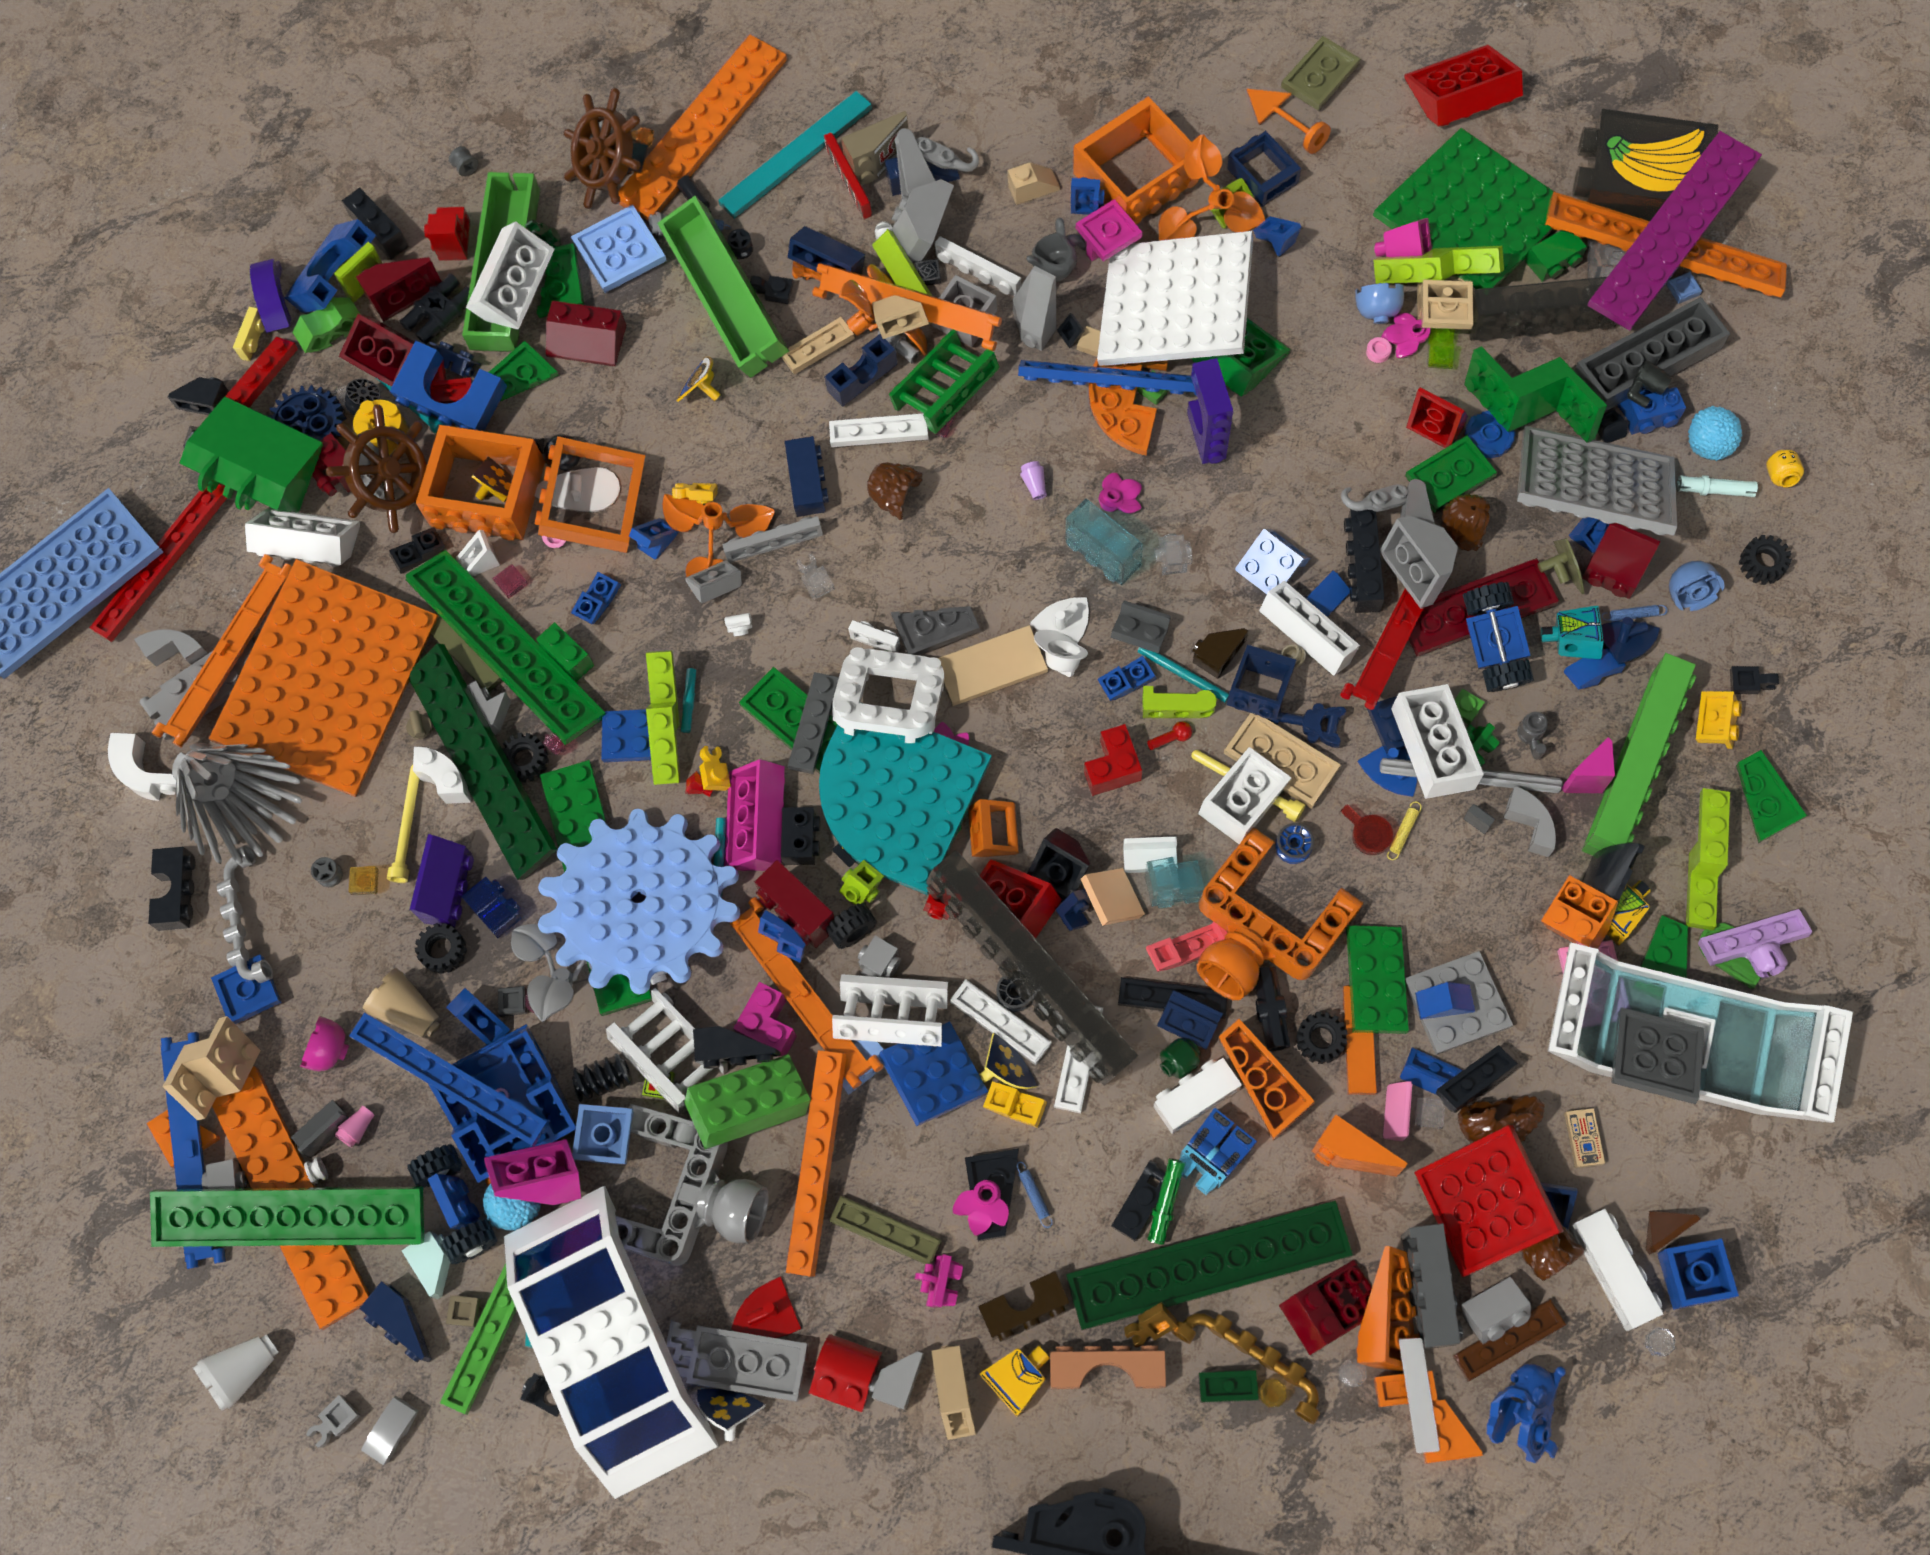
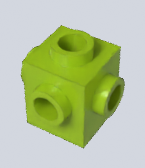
M863 860L854 870L850 868L841 879L844 884L839 892L854 905L865 903L866 901L871 903L880 892L877 887L884 876Z

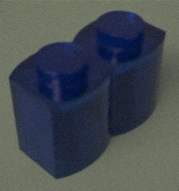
M484 877L461 897L498 939L522 919L518 913L521 908L512 897L507 900L502 895L505 889L496 879L491 882L487 877Z

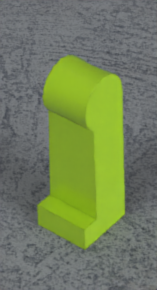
M1143 686V718H1207L1215 712L1216 696L1208 690H1201L1197 694L1154 693L1153 686Z

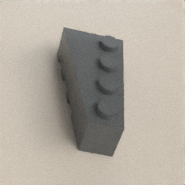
M1444 1224L1408 1228L1401 1235L1403 1250L1407 1252L1412 1283L1411 1294L1413 1305L1416 1308V1322L1418 1333L1423 1342V1348L1432 1349L1456 1346L1460 1344V1338H1463L1461 1322L1460 1320L1457 1321L1456 1316L1458 1304L1456 1294L1452 1288V1271L1448 1259Z

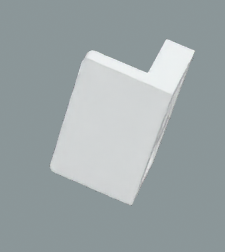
M1177 837L1124 839L1125 873L1177 871Z

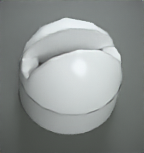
M880 222L875 228L876 239L887 229L892 230L893 227L890 223Z

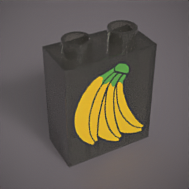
M1602 109L1595 128L1583 127L1577 155L1589 157L1588 166L1578 167L1572 195L1584 197L1583 201L1651 221L1718 134L1719 125Z

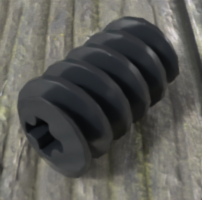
M618 1053L615 1054V1061L613 1063L608 1057H604V1066H601L595 1060L593 1070L587 1064H584L583 1073H580L576 1067L573 1068V1085L580 1102L583 1100V1094L586 1098L591 1099L593 1097V1090L597 1095H602L603 1086L607 1091L611 1092L613 1091L614 1083L618 1088L624 1086V1079L630 1085L633 1083L628 1064Z

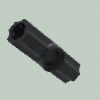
M1276 967L1259 968L1258 982L1255 986L1257 1017L1259 1023H1262L1266 1048L1273 1052L1290 1048V1039L1286 1025V1003L1284 996L1280 993Z

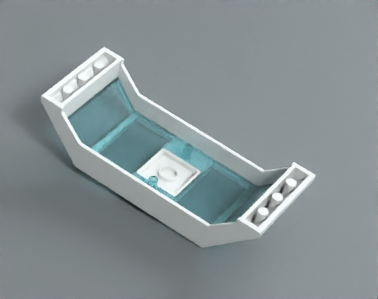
M1575 943L1569 944L1548 1052L1589 1072L1612 1077L1617 1016L1622 1007L1704 1028L1699 1100L1754 1114L1834 1122L1852 1011L1827 1005L1785 1003L1619 962L1599 952V949Z

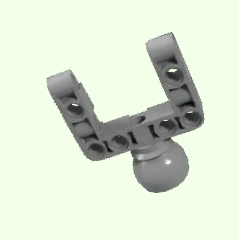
M630 1104L629 1108L634 1109L631 1133L675 1149L677 1146L687 1149L689 1154L662 1230L616 1216L619 1236L623 1229L628 1228L627 1237L621 1240L625 1251L674 1266L682 1265L688 1261L699 1229L705 1224L708 1227L714 1225L717 1232L730 1242L752 1243L759 1234L766 1217L769 1191L767 1187L750 1179H737L727 1184L724 1179H719L718 1175L727 1152L728 1142L705 1149L693 1121ZM666 1123L664 1132L657 1134L658 1127ZM706 1163V1171L702 1175H697L699 1166ZM687 1216V1225L679 1229L680 1219ZM600 1218L586 1225L583 1237L594 1241L603 1239ZM678 1243L677 1253L670 1256V1247Z

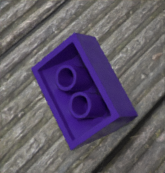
M427 835L409 909L424 924L434 925L439 923L442 925L444 923L455 928L456 920L460 919L462 914V906L460 905L462 895L466 894L468 888L466 878L474 862L473 855L466 846L435 835Z

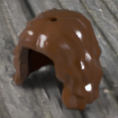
M889 462L880 463L874 467L867 481L868 494L882 510L889 511L891 516L902 520V513L904 511L902 506L908 494V489L910 486L918 487L923 481V474L915 471L914 468L908 465Z
M1466 494L1464 496H1456L1445 506L1441 517V527L1446 530L1461 550L1478 551L1483 545L1482 537L1486 534V527L1490 520L1488 513L1490 504L1481 496Z
M1561 1223L1560 1225L1564 1232L1521 1251L1523 1260L1531 1266L1536 1277L1542 1281L1549 1279L1552 1275H1556L1564 1267L1573 1264L1579 1256L1584 1254V1248L1570 1237L1568 1230Z

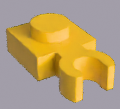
M675 483V487L672 488L673 498L687 497L689 500H696L697 503H709L718 494V484L693 483L692 485H687L685 483Z
M704 746L700 750V757L703 763L699 768L703 790L726 791L731 787L727 764L720 763L719 761L722 756L720 747L712 750V755L708 751V746Z

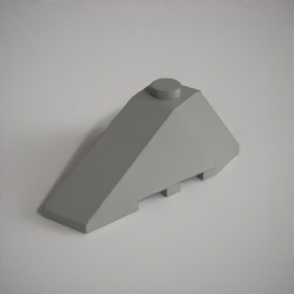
M1036 266L1033 267L1013 298V313L1021 341L1030 348L1035 347L1042 351L1056 331V276Z

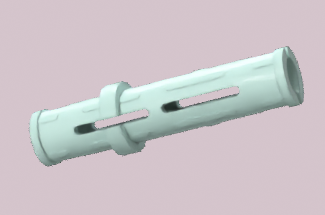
M1680 475L1678 480L1681 481H1677L1678 492H1696L1703 496L1707 494L1755 497L1756 493L1753 492H1757L1758 489L1756 481L1709 478L1707 475L1702 477Z

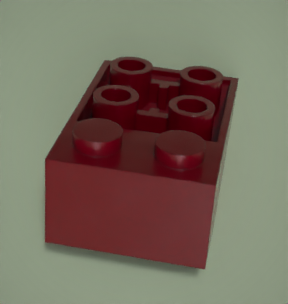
M1352 1260L1297 1292L1281 1303L1279 1307L1308 1354L1312 1355L1361 1325L1372 1287L1355 1260Z

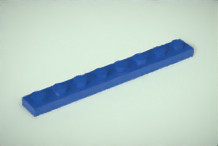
M1021 360L1018 370V376H1024V379L1030 381L1046 378L1049 382L1061 383L1063 380L1072 381L1076 385H1086L1088 382L1097 383L1096 385L1099 387L1121 385V388L1127 390L1142 387L1149 392H1159L1160 389L1170 390V393L1184 394V391L1194 392V395L1197 396L1190 375Z
M366 1013L362 1015L349 1035L351 1038L533 1147L549 1124V1122Z

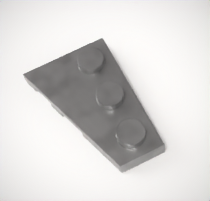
M970 606L940 608L938 611L923 612V610H913V613L891 612L907 654L921 655L980 632V627Z

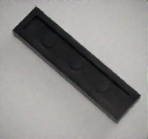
M1121 977L1118 998L1119 1006L1163 1011L1174 990L1223 1013L1220 1019H1225L1227 998L1218 994L1213 989Z

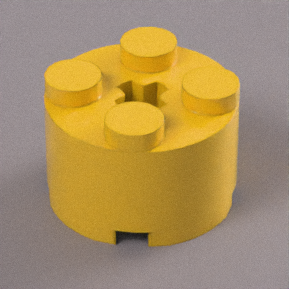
M367 400L362 402L353 420L354 431L357 435L365 430L375 428L373 407L381 405L383 407L385 426L399 429L405 433L409 430L397 406L386 400ZM377 438L369 441L378 448ZM387 439L390 456L397 444Z

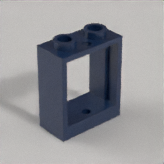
M1267 131L1253 136L1240 148H1234L1228 156L1227 169L1236 179L1243 178L1254 199L1261 206H1264L1299 183L1301 167ZM1264 152L1281 172L1260 184L1243 164Z
M1247 644L1230 689L1227 706L1276 721L1292 677L1296 659ZM1246 670L1281 680L1282 684L1276 700L1239 689Z

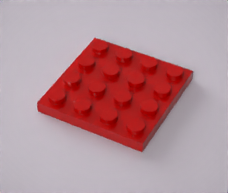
M1508 1125L1414 1172L1437 1223L1444 1224L1446 1243L1462 1277L1469 1276L1564 1232L1513 1125Z

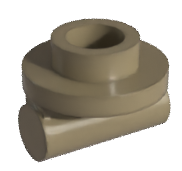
M418 710L411 711L409 713L410 719L406 725L408 734L414 739L427 737L432 731L431 720L427 716L420 714Z

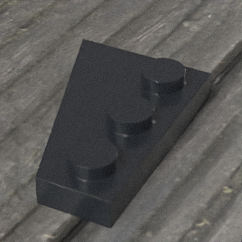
M1019 1149L965 1157L969 1189L974 1190L975 1186L983 1180L995 1182L1000 1188V1199L1005 1202L1010 1212ZM990 1190L982 1192L983 1199L988 1200L992 1197ZM1008 1220L1005 1226L992 1222L987 1231L977 1236L978 1242L1006 1237Z

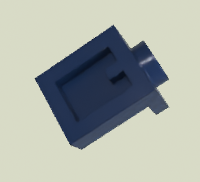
M1085 889L1072 892L1056 909V912L1069 931L1086 927L1089 924L1083 914L1089 908L1088 903L1090 902Z

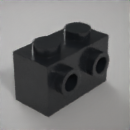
M814 807L782 808L781 859L784 865H815V856H820V841H816V831L821 829L820 816H816Z

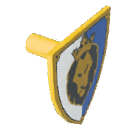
M704 357L680 391L677 402L697 386L712 400L718 399L720 393L711 386L714 373L711 371L713 366V359L711 357Z

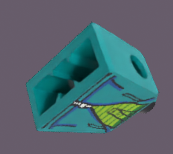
M1599 606L1559 611L1556 614L1555 626L1541 627V642H1557V650L1560 656L1601 659L1604 641Z

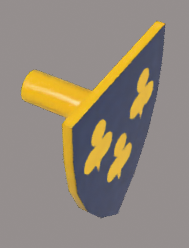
M487 457L472 475V478L482 485L475 496L479 500H484L490 492L504 502L507 499L513 477L498 463Z

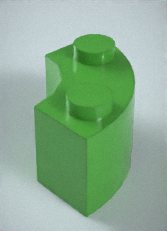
M350 297L332 298L325 309L300 315L293 334L305 353L333 346L331 344L332 341L342 335L345 338L348 336L359 311Z

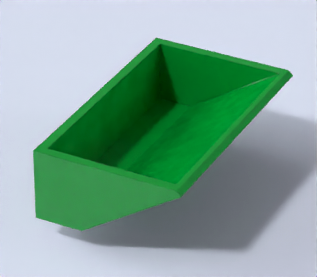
M224 397L187 440L179 464L200 473L198 488L202 492L207 488L212 493L219 483L225 485L223 496L229 499L232 497L234 490L237 491L235 505L239 510L245 505V509L249 511L258 501L277 511L299 513L322 450L323 442Z

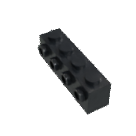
M1350 509L1348 518H1344V533H1348L1346 555L1350 556L1348 578L1352 579L1350 601L1354 602L1355 613L1380 612L1384 602L1376 511H1354Z

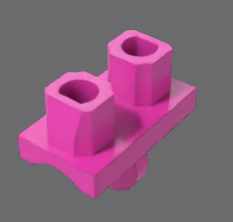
M936 1256L934 1265L925 1264L924 1274L915 1273L914 1279L922 1281L920 1292L928 1293L927 1307L939 1308L956 1305L957 1291L946 1289L947 1278L960 1280L963 1265L952 1261V1256Z

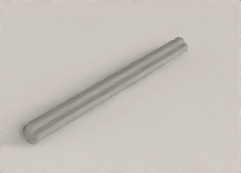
M1383 758L1380 761V772L1383 774L1417 777L1411 761ZM1482 769L1484 775L1478 783L1480 785L1514 788L1516 786L1524 790L1559 793L1562 789V780L1560 778Z

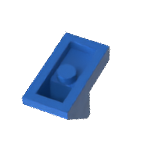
M1269 216L1253 232L1256 238L1270 241L1279 257L1294 245L1301 225L1297 222Z
M658 518L633 527L629 537L637 541L639 550L651 558L657 559L678 535L679 531L672 529L667 522Z

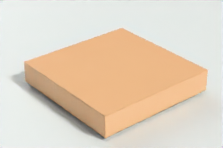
M1123 868L1086 874L1081 878L1102 926L1140 919L1145 915Z

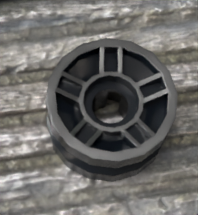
M1009 972L998 981L996 991L997 1000L1000 1005L1012 1013L1022 1012L1031 1005L1034 997L1033 983L1024 973ZM1010 989H1020V994L1014 997L1010 994Z

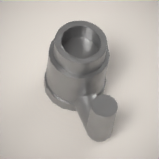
M1540 712L1527 714L1517 729L1519 739L1529 744L1532 757L1535 760L1541 759L1546 751V746L1540 744L1539 741L1547 729V719Z

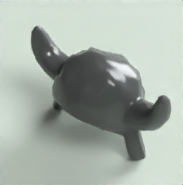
M1062 218L1056 219V232L1040 239L1032 249V255L1026 258L1033 267L1036 266L1056 276V282L1065 279L1076 267L1077 256L1074 247L1078 246L1082 250L1087 249L1084 239L1079 235L1069 234L1066 236Z

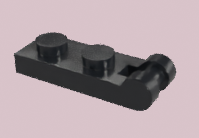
M1151 1159L1111 1225L1113 1229L1134 1242L1158 1203L1166 1173L1157 1167V1163ZM1151 1176L1160 1181L1157 1188L1147 1183Z

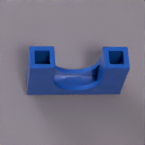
M358 219L335 225L284 298L302 313L325 309L338 291L328 283L331 276L342 263L352 257L367 242L371 243L376 234Z
M415 341L390 389V393L396 398L395 402L406 408L411 405L417 408L416 411L426 417H430V415L438 417L437 420L446 426L454 424L459 428L485 431L507 388L504 381L500 377L479 369L463 398L454 403H438L432 399L431 383L444 358L438 350Z

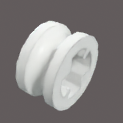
M319 1157L314 1158L312 1163L309 1161L304 1163L306 1174L312 1184H317L319 1179H328L326 1167Z

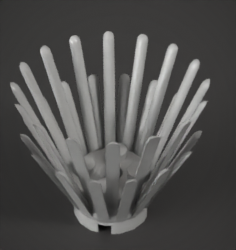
M196 743L188 746L192 749L186 754L180 752L177 755L172 768V775L176 780V816L180 814L183 833L186 832L187 820L190 839L197 843L198 850L202 856L205 851L194 806L214 859L219 864H221L222 858L217 848L218 842L204 807L232 857L238 864L243 863L242 857L235 847L238 844V839L221 811L259 857L264 855V851L250 835H255L257 829L243 813L277 843L282 842L283 837L248 806L266 819H271L272 813L288 823L295 824L296 819L292 815L247 788L250 787L278 801L283 797L298 804L302 803V799L299 796L241 772H248L276 781L299 784L300 780L296 777L238 762L243 761L285 769L291 767L286 763L273 759L274 756L251 754L263 753L266 751L265 749L245 748L248 746L247 744L212 746L206 743Z

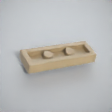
M842 317L789 347V352L781 356V358L795 375L854 340V333Z

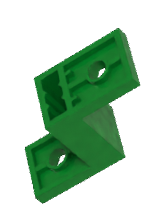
M1482 346L1473 350L1464 385L1508 432L1557 411L1560 417L1586 443L1595 440L1607 404L1561 357L1511 378Z

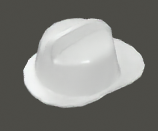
M1040 630L1034 635L1037 645L1045 651L1048 667L1068 677L1074 675L1081 659L1086 658L1088 655L1086 649L1076 644L1063 633L1054 630Z

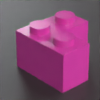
M759 982L733 1030L738 1034L777 1049L781 1052V1056L788 1054L797 1037L793 1028L776 1020L786 1003L783 993Z

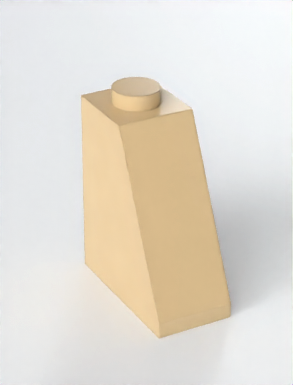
M943 1346L938 1350H933L932 1358L939 1405L947 1439L951 1440L976 1435L960 1346Z

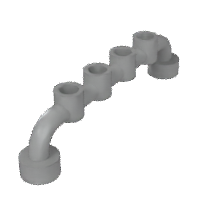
M248 845L237 848L243 863L238 864L233 857L230 858L224 868V881L217 884L219 895L227 898V904L220 907V913L225 920H230L231 926L223 930V935L228 943H233L234 950L226 955L229 964L232 967L236 966L239 975L243 979L256 980L259 983H263L273 978V970L266 960L258 961L252 964L251 970L248 969L247 961H249L250 955L244 945L246 930L241 924L240 918L243 908L238 902L237 892H239L240 888L234 877V871L238 865L246 868L253 865L256 861L253 850Z

